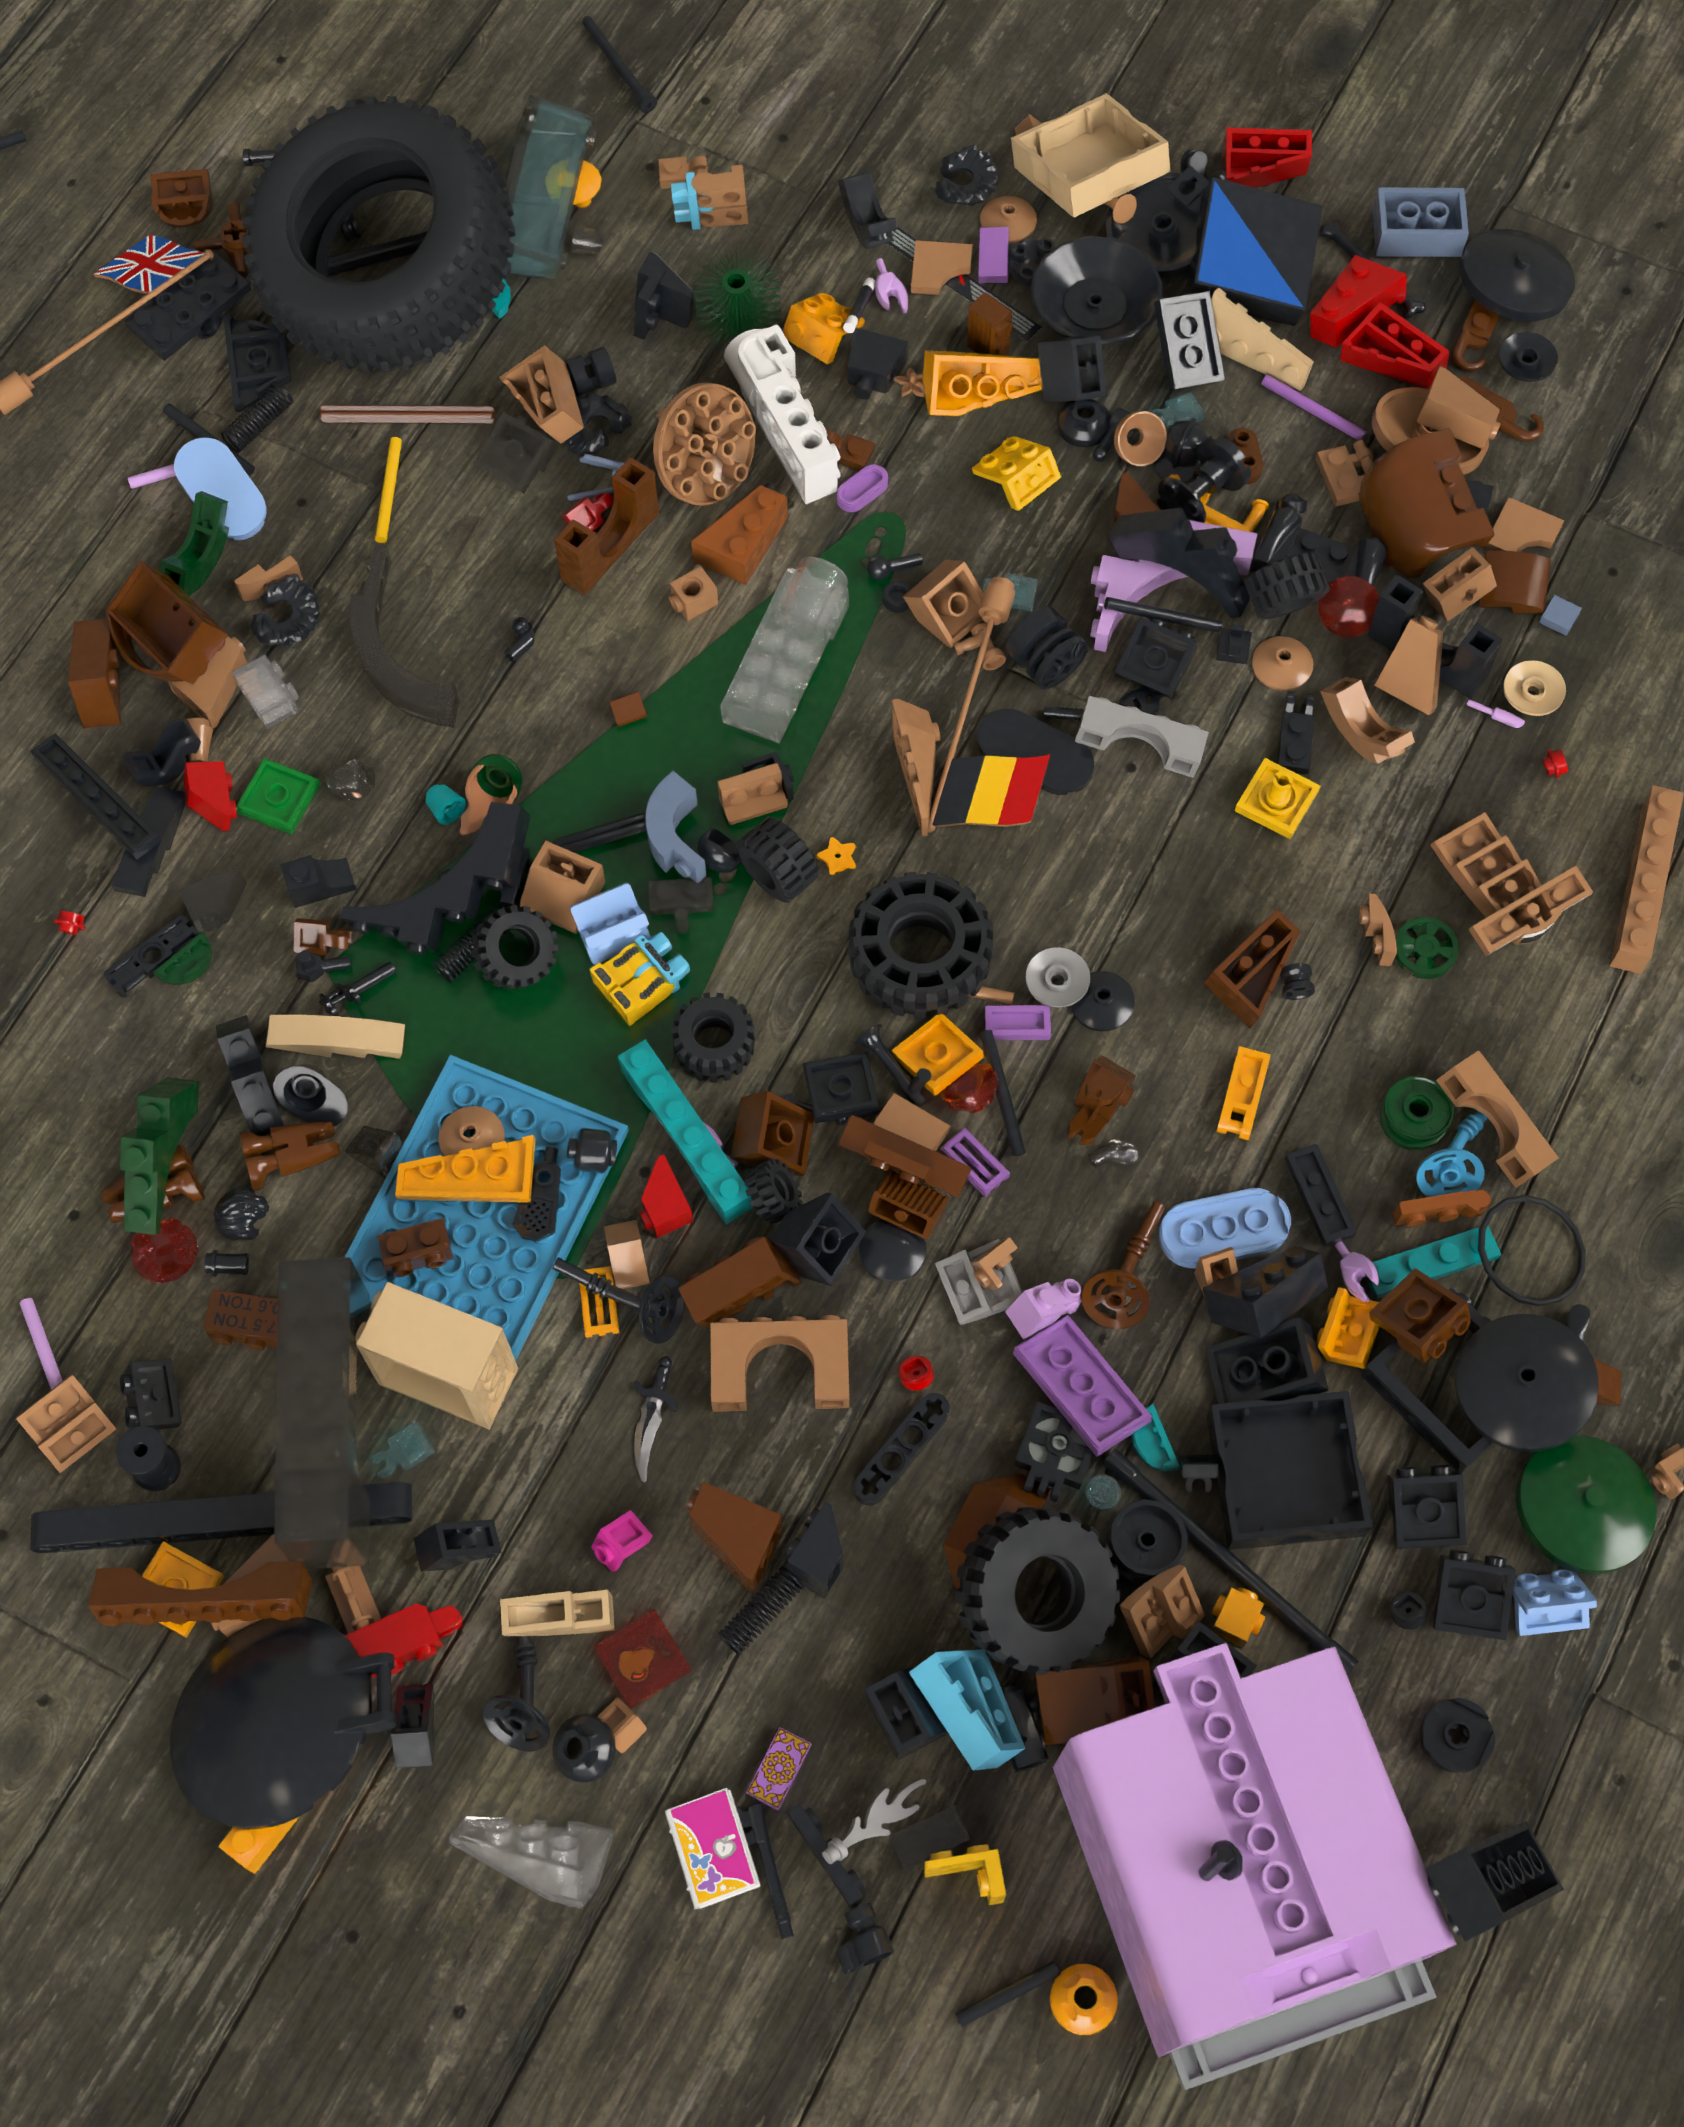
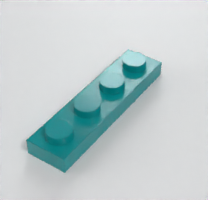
M1488 1226L1485 1233V1252L1490 1262L1499 1259L1501 1252ZM1480 1227L1372 1262L1379 1275V1284H1374L1367 1276L1365 1278L1374 1299L1389 1294L1414 1268L1431 1279L1436 1280L1481 1265L1482 1261L1478 1252Z

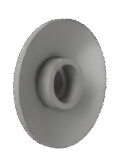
M1060 947L1048 948L1036 954L1029 962L1026 970V984L1031 995L1040 1003L1056 1008L1067 1007L1080 1001L1086 994L1090 985V971L1084 959L1076 952ZM1054 979H1060L1063 982V984L1054 985L1051 981Z

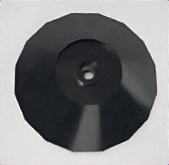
M1086 236L1063 242L1044 255L1032 275L1031 298L1039 317L1059 335L1068 338L1097 334L1101 336L1102 345L1131 339L1151 325L1156 316L1154 301L1162 299L1163 282L1155 264L1137 247L1110 237Z

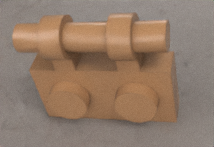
M1359 440L1353 444L1355 454L1349 455L1345 445L1317 452L1316 461L1335 507L1360 501L1358 494L1361 488V481L1374 460L1372 450L1367 448L1364 440ZM1362 466L1365 475L1358 476L1355 468Z

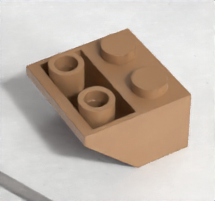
M545 841L530 867L519 908L527 906L530 907L531 912L537 910L542 913L541 919H548L550 923L576 934L578 928L570 911V906L600 893L605 884L603 866Z

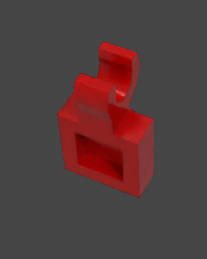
M600 492L591 501L588 497H583L561 516L567 524L574 519L594 531L604 523L600 514L613 505L614 500L609 492H606L604 495Z

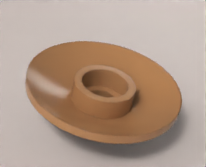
M1001 196L989 201L983 207L980 215L981 228L1009 227V244L1028 238L1034 232L1037 223L1034 208L1027 201L1015 196Z
M1284 636L1272 637L1263 641L1255 649L1252 657V669L1256 678L1263 685L1278 691H1290L1301 687L1308 681L1313 671V658L1307 647L1298 640ZM1280 657H1286L1288 660H1282Z
M478 1106L464 1107L450 1114L443 1122L438 1137L439 1147L443 1156L457 1154L460 1150L469 1148L476 1150L490 1147L493 1143L505 1141V1131L500 1119L492 1111ZM473 1129L476 1131L472 1137L464 1136L467 1130Z

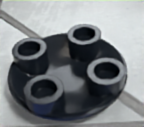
M1041 238L1040 240L1014 243L1008 255V269L1011 275L1020 283L1032 286V275L1044 255L1055 248L1053 240Z
M881 1219L866 1229V1233L860 1241V1257L867 1272L873 1278L885 1281H901L914 1277L920 1271L926 1257L925 1239Z

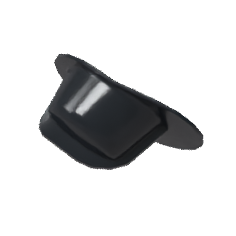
M1192 417L1190 421H1179L1169 428L1164 451L1153 462L1154 469L1160 478H1169L1171 474L1179 475L1182 482H1187L1194 478L1193 472L1200 466L1197 456L1198 447L1208 438L1202 427L1197 424L1196 418Z
M301 1064L285 1068L277 1074L273 1082V1094L277 1101L307 1123L332 1122L333 1126H337L344 1120L348 1112V1101L344 1092L330 1081L317 1066Z

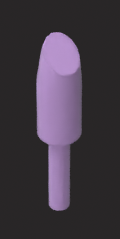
M1468 700V706L1492 715L1491 719L1515 728H1519L1525 723L1523 719L1497 707L1494 710Z

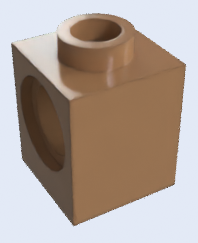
M701 566L670 583V604L675 612H681L687 621L718 605L717 587Z

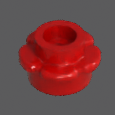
M1551 749L1547 750L1548 757L1543 758L1548 776L1554 774L1555 778L1559 779L1560 775L1568 773L1564 754L1561 749L1553 752Z
M59 911L58 919H54V923L59 925L58 931L67 934L77 935L78 930L86 929L83 926L85 917L80 914Z

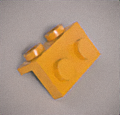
M1338 1288L1335 1298H1331L1328 1304V1318L1325 1327L1320 1329L1317 1337L1318 1348L1327 1361L1365 1369L1380 1327L1371 1321L1369 1312L1379 1302L1369 1300L1367 1303L1356 1297H1351L1345 1288Z

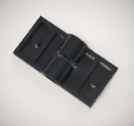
M211 250L214 253L213 260L209 258L150 299L124 321L127 328L164 361L196 335L200 339L212 337L220 327L221 320L219 316L252 290L249 282L213 250Z

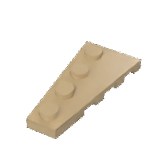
M1218 287L1213 293L1211 303L1220 353L1301 391L1306 384L1314 361L1287 340H1280L1270 332L1271 328L1262 321L1258 323L1246 313L1248 311L1239 303L1235 305L1225 297L1226 293Z

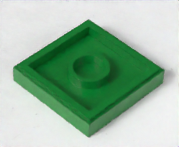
M263 758L236 805V813L293 835L321 785L320 780Z

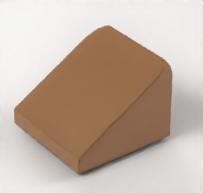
M618 1697L597 1716L606 1722L612 1730L616 1749L620 1753H624L647 1730L639 1717Z

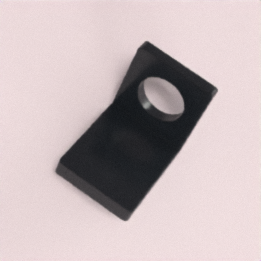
M777 751L742 764L743 774L751 771L758 765L764 764L763 767L778 763L782 774V789L787 802L793 800L792 782H794V777L789 765L782 764Z

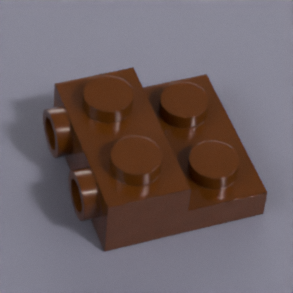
M1416 1268L1369 1312L1371 1321L1395 1336L1398 1346L1423 1363L1431 1356L1435 1359L1439 1358L1446 1350L1447 1341L1454 1334L1460 1336L1466 1332L1471 1318L1468 1303Z

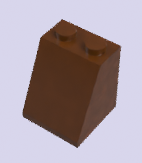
M703 1482L700 1491L694 1490L686 1508L690 1510L688 1518L691 1520L692 1529L749 1593L755 1595L783 1533L782 1515Z

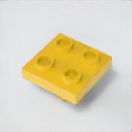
M1264 758L1236 804L1235 812L1291 839L1321 786Z

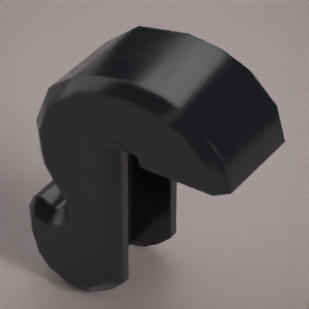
M175 719L167 724L150 753L144 751L126 752L123 761L133 779L139 785L157 786L166 784L176 779L184 771L185 763H187L185 756L190 753L196 754L200 748L201 741L188 720Z

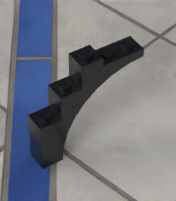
M491 802L484 824L471 848L457 865L439 881L414 896L391 904L372 907L343 906L340 919L351 926L350 930L354 932L369 934L370 930L380 931L382 936L395 938L406 946V951L417 955H425L426 951L438 953L445 919L456 923H464V919L476 921L484 887L496 891H502L503 887H515L531 815L520 805Z

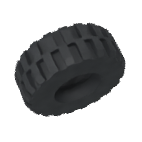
M916 871L907 872L903 877L896 878V876H892L884 880V885L880 888L874 886L866 893V901L862 900L856 906L854 918L850 921L849 925L850 968L853 977L859 979L860 989L865 995L872 994L875 1004L881 1008L887 1006L892 1009V1013L904 1016L907 1013L914 1014V1018H926L928 1014L945 1015L948 1014V1009L952 1007L959 1009L967 1003L969 994L975 996L980 991L982 980L987 979L990 971L994 943L993 925L987 919L988 911L985 905L980 901L976 902V894L968 887L963 889L959 886L958 880L951 877L946 879L938 877V873L927 872V874H916ZM925 926L941 932L949 940L951 949L942 958L934 962L913 963L898 956L891 948L890 942L898 933L907 928Z
M1023 1507L1018 1508L1015 1513L1004 1512L996 1516V1524H985L977 1532L979 1538L975 1543L969 1542L964 1551V1554L967 1555L964 1565H959L956 1577L960 1578V1589L955 1590L956 1603L962 1606L963 1611L959 1613V1617L963 1627L972 1631L969 1638L977 1647L984 1649L988 1657L1021 1671L1047 1674L1050 1670H1054L1059 1673L1070 1669L1071 1662L1081 1664L1090 1657L1091 1653L1089 1651L1093 1647L1099 1648L1106 1639L1104 1634L1108 1626L1113 1627L1117 1616L1113 1613L1115 1604L1120 1602V1589H1116V1579H1119L1117 1565L1112 1564L1109 1559L1112 1557L1109 1546L1106 1542L1097 1540L1099 1533L1091 1525L1081 1523L1080 1518L1071 1514L1045 1508ZM1046 1556L1055 1564L1060 1576L1059 1598L1053 1610L1045 1618L1035 1623H1027L1022 1619L1016 1607V1582L1027 1564L1038 1557Z

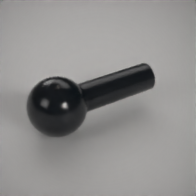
M920 553L890 560L883 556H875L868 562L867 572L871 578L883 580L892 571L922 565L923 559Z

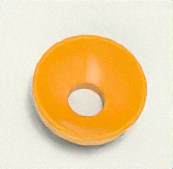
M1089 1964L1070 1966L1056 1977L1051 1987L1050 2007L1057 2022L1071 2033L1078 2035L1098 2033L1108 2026L1117 2010L1118 1998L1115 1985L1111 1978L1096 1966ZM1081 1986H1089L1096 1993V2003L1090 2009H1082L1075 2003V1991Z

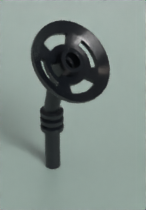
M559 1257L552 1267L553 1270L586 1286V1291L589 1292L592 1289V1294L596 1295L599 1293V1297L602 1299L607 1297L638 1310L640 1329L648 1341L657 1344L664 1343L679 1328L684 1312V1299L678 1289L681 1285L675 1278L671 1276L655 1278L648 1285L643 1296L639 1297L612 1285V1281L609 1279L605 1281L604 1276L598 1278V1273L596 1272L590 1274ZM663 1284L669 1288L671 1296H669L666 1290L661 1289ZM672 1309L669 1321L663 1328L661 1322L668 1316L669 1310ZM646 1326L653 1329V1334L648 1331Z
M515 1636L516 1646L513 1649L514 1652H517L515 1660H519L516 1663V1667L520 1668V1698L511 1695L492 1697L484 1706L483 1719L490 1732L502 1743L520 1751L531 1752L540 1750L546 1745L550 1737V1728L545 1717L534 1707V1665L537 1664V1659H534L536 1651L532 1650L535 1648V1644L530 1642V1636ZM511 1701L505 1708L496 1706L500 1702ZM497 1718H500L502 1723L514 1734L504 1728ZM534 1728L541 1733L536 1738H526V1733L533 1731Z

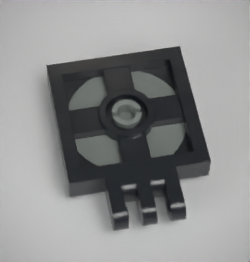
M1037 1402L1014 1466L1030 1471L1023 1489L1024 1491L1030 1493L1033 1489L1034 1481L1040 1483L1037 1496L1044 1497L1047 1486L1053 1488L1050 1500L1057 1502L1063 1484L1080 1490L1093 1452L1057 1408Z

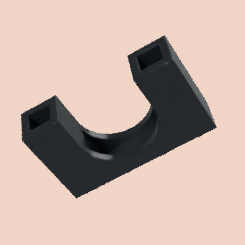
M1396 575L1380 595L1367 636L1393 651L1410 619L1418 618L1417 607L1423 590ZM1476 623L1459 646H1451L1442 642L1439 680L1472 699L1488 678L1503 639Z

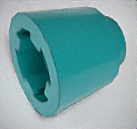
M434 785L426 793V805L438 823L442 825H448L456 821L466 808L465 799L446 785Z

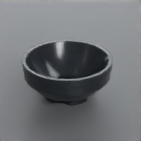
M1092 398L1070 401L1060 411L1057 422L1058 431L1065 441L1074 446H1096L1100 444L1110 427V413L1101 402ZM1081 408H1089L1094 412V415L1091 418H1082L1077 414V411Z
M578 1715L566 1720L557 1730L552 1746L553 1759L558 1770L565 1777L578 1782H591L601 1778L611 1767L616 1751L612 1730L606 1722L593 1715ZM574 1737L580 1739L583 1745L582 1753L577 1759L571 1758L567 1752L568 1743Z

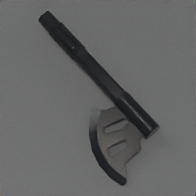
M1139 688L1123 696L1119 704L1125 707H1135L1134 701H1137L1141 708L1140 711L1156 716L1154 712L1159 711V699L1164 696L1145 688ZM1146 696H1151V704L1147 703ZM1044 707V717L1081 721L1084 709Z
M761 1804L750 1806L747 1808V1812L736 1807L742 1828L752 1826V1830L745 1837L748 1847L754 1843L758 1846L781 1939L793 1937L791 1918H789L790 1914L786 1906L784 1891H782L762 1806Z

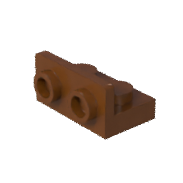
M443 1218L378 1235L383 1258L382 1265L388 1277H405L412 1274L415 1269L423 1267L438 1268L445 1265L446 1261L454 1259Z

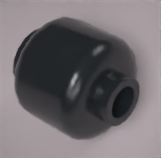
M581 1128L577 1132L576 1138H569L567 1158H573V1165L578 1171L604 1173L609 1166H614L617 1140H612L609 1131Z

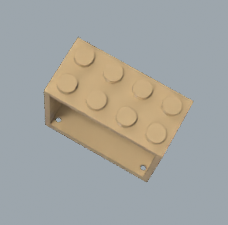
M387 1282L383 1291L379 1290L374 1296L371 1304V1310L373 1311L368 1321L360 1325L355 1338L357 1341L356 1345L377 1383L490 1430L518 1371V1366L503 1328Z

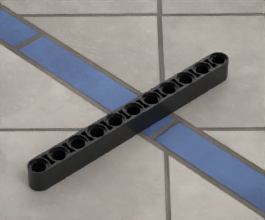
M391 1482L36 1512L31 1515L30 1551L36 1553H58L162 1544L163 1541L166 1543L273 1535L277 1533L285 1534L403 1524L413 1520L412 1485L406 1482Z

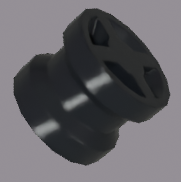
M1295 963L1282 968L1280 978L1284 981V987L1282 988L1284 998L1288 1000H1301L1315 993L1314 984L1310 982V977L1313 974L1310 965Z

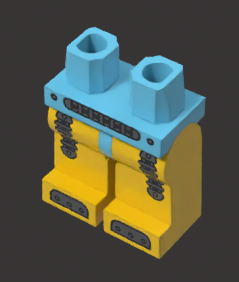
M662 932L650 937L648 940L642 934L635 939V943L626 946L618 955L603 965L599 962L589 969L593 983L610 1003L612 1002V1006L629 1026L660 1004L671 993L673 994L680 989L679 981L690 972L689 964L680 954L667 963L664 961L662 956L672 950V946Z

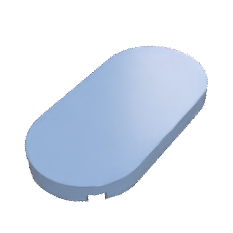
M198 438L185 444L175 457L174 471L180 485L194 503L195 494L201 491L228 501L224 523L225 526L229 527L227 537L234 538V540H245L257 534L265 523L267 507L263 496L230 449L222 442L212 438Z
M1250 1188L1187 1201L1173 1206L1164 1216L1159 1227V1243L1164 1254L1172 1262L1186 1268H1196L1199 1257L1228 1247L1233 1248L1236 1260L1263 1255L1278 1249L1286 1240L1291 1226L1290 1211L1280 1197H1276L1270 1194V1191L1262 1188Z

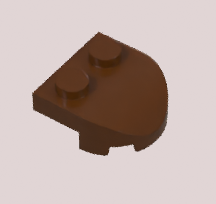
M207 169L150 174L153 194L151 202L155 212L165 224L173 227H188L196 225L208 217L212 209L210 175Z

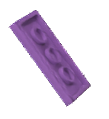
M1069 1315L1014 1348L1013 1354L1096 1457L1151 1422V1414Z

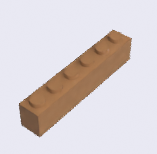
M1652 785L1642 804L1610 967L1642 974L1652 958L1684 796L1683 792Z

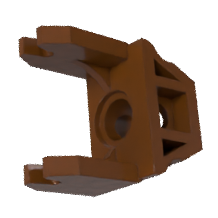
M1103 1055L1094 1060L1074 1103L1076 1107L1080 1108V1111L1068 1124V1138L1071 1139L1078 1134L1081 1136L1079 1145L1092 1144L1108 1125L1121 1105L1125 1107L1131 1100L1135 1092L1131 1086L1136 1075Z

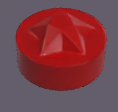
M909 1357L899 1367L898 1373L901 1383L909 1390H922L928 1387L934 1379L932 1364L925 1357Z

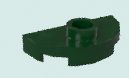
M203 931L153 972L155 977L164 983L173 985L191 983L201 977L208 969L212 958L211 944Z

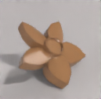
M910 367L907 370L906 376L894 377L896 383L903 385L902 397L911 392L917 396L924 397L923 374L916 376L915 371Z

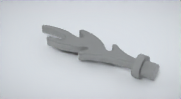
M922 1779L909 1784L898 1792L888 1805L885 1800L890 1792L889 1789L886 1788L880 1791L869 1805L863 1829L860 1827L861 1819L859 1817L853 1818L852 1825L842 1840L835 1837L828 1842V1848L822 1852L826 1862L832 1864L836 1860L842 1861L848 1856L847 1848L861 1840L890 1835V1830L883 1829L881 1825L902 1820L915 1813L919 1809V1805L916 1804L904 1809L902 1802L914 1789L925 1785L926 1780Z

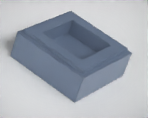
M1554 595L1539 623L1567 636L1582 608Z

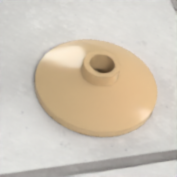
M1524 661L1516 664L1507 673L1503 684L1504 694L1508 702L1516 710L1532 716H1542L1554 712L1561 706L1566 695V684L1562 675L1554 667L1541 661ZM1529 691L1536 693V695L1530 694Z

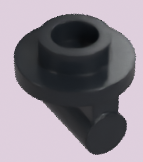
M1220 1840L1214 1843L1211 1849V1857L1199 1868V1876L1205 1881H1210L1217 1874L1225 1880L1236 1879L1242 1873V1855L1233 1843L1228 1840Z

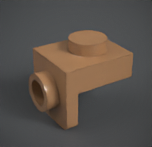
M1679 1443L1663 1452L1661 1456L1664 1460L1660 1461L1650 1470L1655 1487L1662 1494H1666L1670 1500L1677 1497L1684 1490L1683 1484L1675 1475V1472L1684 1467V1447L1681 1448Z

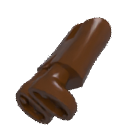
M309 1122L270 1128V1135L257 1136L249 1131L239 1132L253 1191L262 1190L265 1186L267 1175L274 1170L279 1169L281 1177H285L340 1155L337 1142H324L313 1145L315 1142L329 1139L335 1135L332 1122ZM274 1150L275 1154L260 1156L261 1153Z
M182 1144L177 1145L168 1176L171 1174L176 1175L167 1180L162 1209L173 1206L172 1196L177 1194H184L193 1202L205 1199L201 1184L193 1173L195 1168L191 1157ZM125 1175L101 1191L104 1203L115 1204L107 1211L112 1223L124 1221Z

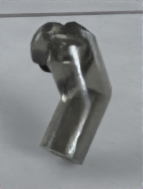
M1111 1140L1088 1154V1158L1095 1168L1102 1166L1108 1161L1130 1165L1138 1161L1139 1151L1130 1143Z

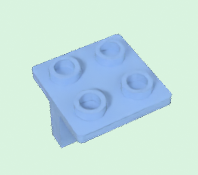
M623 883L570 906V911L593 964H598L618 955L626 946L635 943V939L642 934L647 940L651 937L647 929L649 923L646 915L638 906L631 886L628 883Z
M1560 1569L1546 1575L1526 1573L1519 1575L1514 1580L1515 1628L1519 1636L1590 1628L1589 1608H1596L1597 1600L1576 1572Z

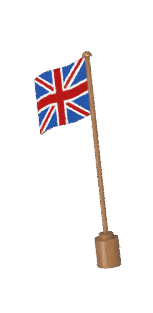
M149 235L93 274L94 277L112 280L131 291L146 295L27 377L24 372L19 375L14 371L0 381V411L5 416L34 396L30 391L34 388L32 381L209 258L213 260L214 253L211 250H205L206 253L187 249L166 238Z

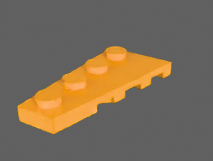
M534 1135L522 1137V1140L506 1143V1141L493 1143L490 1147L476 1150L472 1148L460 1150L459 1153L443 1157L437 1155L398 1164L395 1196L398 1200L530 1203L536 1139Z

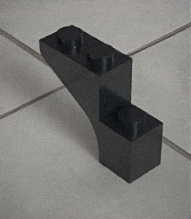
M247 1015L216 1025L217 1039L228 1064L231 1083L250 1132L257 1136L270 1134V1128L284 1126L260 1055L258 1043Z

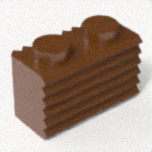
M984 292L969 306L967 347H971V350H975L976 353L1006 355L1011 347L1009 340L1013 327L1011 323L1013 311Z
M890 1170L874 1191L868 1212L928 1241L942 1220L949 1200L948 1196H943L941 1192L938 1193L935 1190H930L929 1187L925 1188L923 1184L916 1186L899 1178L900 1173Z

